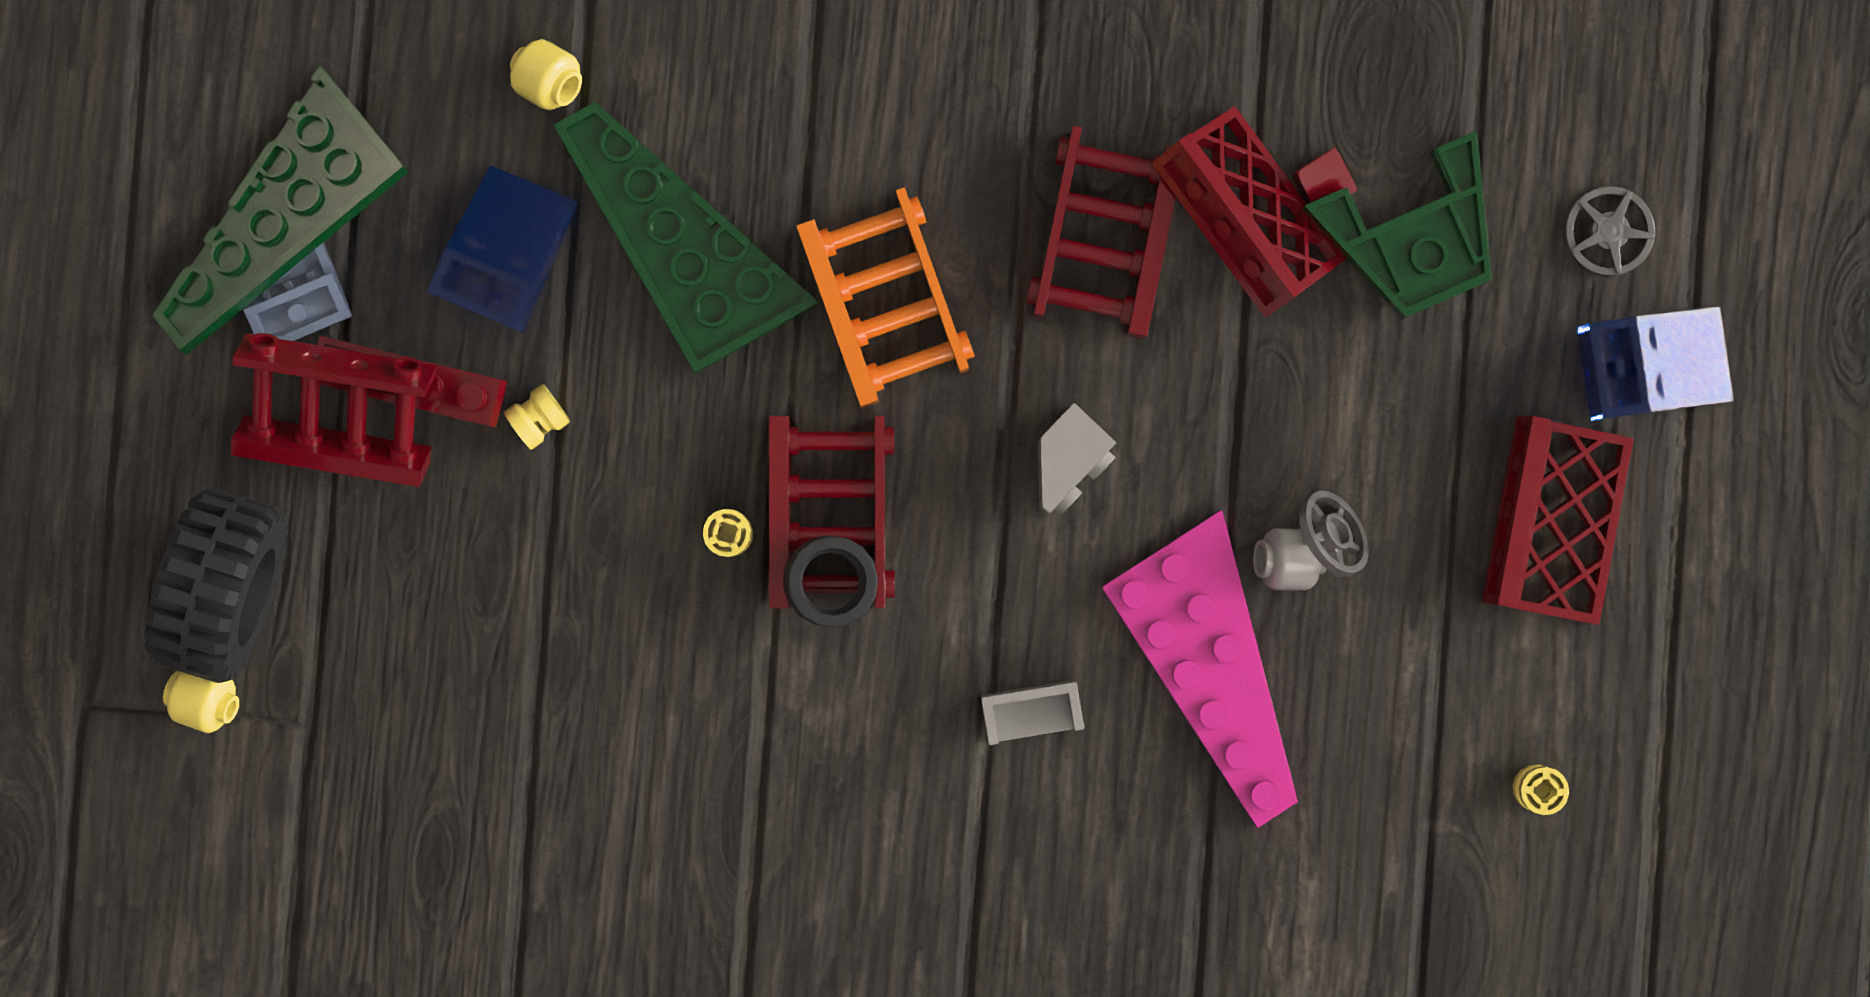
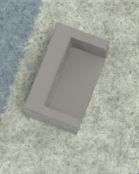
M1075 680L981 695L989 745L999 744L1000 741L1053 732L1084 729L1078 687Z

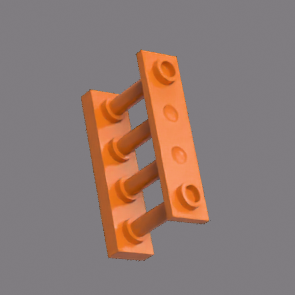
M905 187L896 190V197L900 207L830 232L828 228L818 231L814 219L797 225L861 408L879 403L876 392L885 389L883 384L955 359L961 374L969 371L967 360L975 357L966 331L956 332L924 243L919 225L927 222L918 196L908 198ZM907 225L916 252L846 277L844 273L834 275L828 258L837 255V249ZM923 270L932 297L861 321L859 317L850 320L844 302L852 300V294ZM939 314L948 340L947 342L877 366L875 362L866 365L860 347L868 345V339Z

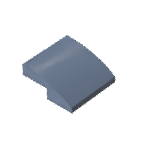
M324 242L249 303L246 309L243 310L254 334L268 333L279 339L290 341L297 340L352 316Z

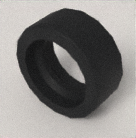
M827 535L807 540L794 550L785 566L783 587L787 601L798 616L812 624L834 628L851 624L864 615L876 597L878 584L874 561L862 546L848 538ZM825 553H837L849 559L856 568L859 579L857 592L853 599L845 606L834 610L821 609L812 604L805 595L802 585L803 572L808 563L818 555Z

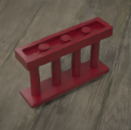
M1073 126L1070 138L1060 137L1055 161L1056 165L1064 166L1042 276L1041 278L1032 276L1026 304L1034 305L1033 317L1041 319L1044 316L1046 303L1120 318V323L1128 325L1126 336L1144 340L1148 336L1176 196L1152 165V162L1159 156L1154 155L1153 160L1079 145L1082 127ZM1166 145L1163 153L1166 152L1172 146ZM1075 164L1149 178L1148 183L1156 185L1153 203L1144 202L1143 206L1071 192L1069 190ZM1065 210L1139 225V230L1147 231L1144 249L1135 248L1134 253L1060 238ZM1056 257L1129 271L1130 277L1137 278L1134 297L1125 295L1124 299L1051 285Z
M246 333L233 355V365L253 368L252 416L244 415L232 436V456L420 487L431 463L432 447L413 442L416 396L426 397L436 375L437 365L421 363L419 360L409 357L397 359L284 340L268 333ZM273 372L301 377L299 424L278 421L272 418ZM320 380L349 385L346 432L325 429L319 426ZM368 388L396 393L394 440L366 434Z
M769 416V608H791L783 587L785 566L791 557V551L796 550L807 540L825 535L848 538L860 546H875V568L878 576L875 608H886V598H895V570H885V455H894L895 437L894 426H885V416H875V431H799V427H790L789 416ZM875 450V479H799V474H791V455H799V451ZM800 498H875V527H800L799 522H791V503H799ZM857 574L803 575L802 585L805 594H855L859 579Z

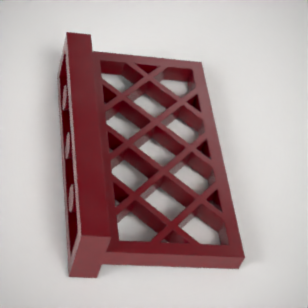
M1235 106L1194 133H1189L1152 162V165L1265 318L1347 259L1302 210V207L1307 205V203ZM1227 124L1239 140V147L1224 141V125ZM1201 147L1212 151V162ZM1224 155L1239 161L1240 175L1225 170ZM1252 166L1261 169L1267 178V185L1252 180ZM1229 185L1240 189V200ZM1253 194L1267 199L1268 214L1253 208ZM1280 204L1287 206L1295 216V223L1281 219ZM1257 224L1268 227L1269 240ZM1281 232L1296 238V252L1282 247ZM1309 243L1315 244L1327 259L1326 263L1309 257ZM1286 263L1296 266L1297 278L1289 269Z
M1536 416L1516 417L1482 603L1595 625L1600 624L1634 438L1553 422L1551 419ZM1552 432L1566 435L1577 451L1559 465H1557L1549 452ZM1579 438L1593 441L1584 446ZM1602 443L1617 445L1614 466L1602 474L1589 453ZM1582 459L1594 480L1575 493L1562 472ZM1547 465L1550 471L1544 475L1545 468ZM1555 477L1568 499L1549 512L1540 499L1541 489L1544 484ZM1612 477L1611 486H1609L1607 480ZM1597 487H1600L1608 500L1606 512L1593 521L1580 500ZM1573 505L1585 527L1566 539L1554 518ZM1537 511H1538V513L1540 514L1541 518L1536 521V516H1537ZM1546 524L1559 546L1542 558H1539L1531 545L1534 532ZM1603 524V529L1601 533L1598 527H1600ZM1591 533L1599 546L1598 556L1596 560L1584 567L1572 546ZM1564 552L1577 573L1557 586L1545 565ZM1528 559H1530L1532 565L1527 568ZM1538 571L1550 592L1535 603L1521 600L1524 580ZM1593 571H1595V572H1594V577H1593V580H1592V578L1590 577L1589 574H1591ZM1581 580L1590 592L1587 613L1573 610L1563 595L1565 591ZM1556 599L1561 608L1547 604Z

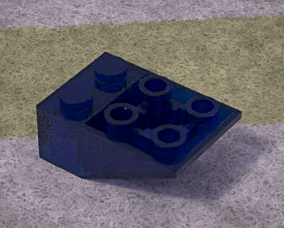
M490 165L445 247L427 292L444 301L524 333L578 206V202Z
M1720 307L1593 322L1577 327L1591 421L1733 401Z

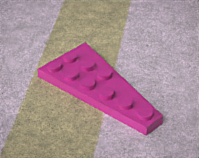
M1220 510L1101 588L1255 826L1259 828L1298 801L1223 511Z

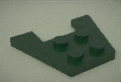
M1477 130L1437 147L1430 152L1449 194L1369 230L1365 228L1348 187L1302 207V210L1401 319H1405L1492 280Z

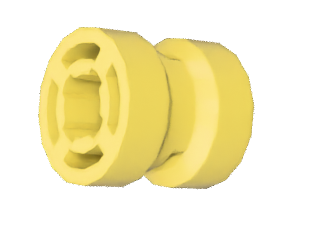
M544 384L531 391L530 399L523 404L515 403L504 411L511 426L531 450L544 441V435L552 429L560 430L570 423L568 416Z
M723 509L714 512L708 517L704 525L703 537L705 544L713 553L719 556L734 557L742 554L749 548L753 540V528L751 522L744 514L736 510Z
M1539 764L1528 765L1521 769L1515 776L1512 785L1513 795L1518 804L1527 810L1541 815H1550L1561 810L1569 796V787L1565 777L1556 769Z

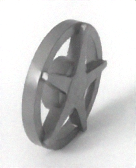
M1601 187L1586 193L1572 206L1565 222V241L1571 256L1581 267L1597 275L1616 276L1633 270L1646 259L1654 243L1655 223L1650 209L1638 195L1620 187ZM1601 195L1623 197L1614 212L1603 214L1587 203L1590 199ZM1629 201L1642 214L1646 232L1630 228L1627 219L1624 217ZM1582 208L1593 222L1589 229L1590 237L1576 245L1573 232L1574 222L1579 210ZM1628 239H1645L1643 248L1637 257L1621 267L1620 247ZM1595 245L1601 250L1609 251L1613 268L1600 267L1591 263L1581 254L1580 250Z
M1317 491L1305 498L1299 512L1300 527L1304 537L1303 545H1307L1320 564L1334 573L1336 577L1351 576L1362 570L1368 560L1369 547L1364 528L1353 509L1342 498L1328 491ZM1315 501H1322L1335 508L1333 513L1325 516ZM1312 521L1316 526V534L1313 529ZM1352 533L1354 535L1356 544L1353 542ZM1342 551L1356 556L1353 566L1344 565Z

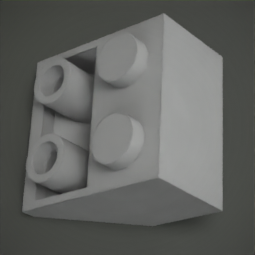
M1075 403L1038 441L1039 509L1046 515L1050 514L1054 509L1063 514L1082 494L1076 485L1087 474L1093 480L1097 478L1116 458L1109 450L1117 442Z

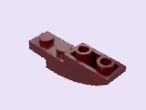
M319 336L317 343L320 346L397 359L407 357L324 336ZM419 360L421 363L437 365L436 375L426 397L416 396V409L496 428L507 381ZM320 380V385L348 392L349 385ZM368 388V397L396 404V393Z

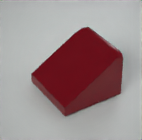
M1336 147L1292 175L1308 203L1348 187L1350 194L1358 190Z

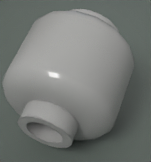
M1274 528L1268 531L1262 540L1257 541L1253 554V566L1257 577L1262 578L1267 587L1273 590L1304 591L1312 588L1318 581L1319 575L1325 573L1326 568L1314 557L1309 547L1303 545L1304 537L1301 528Z

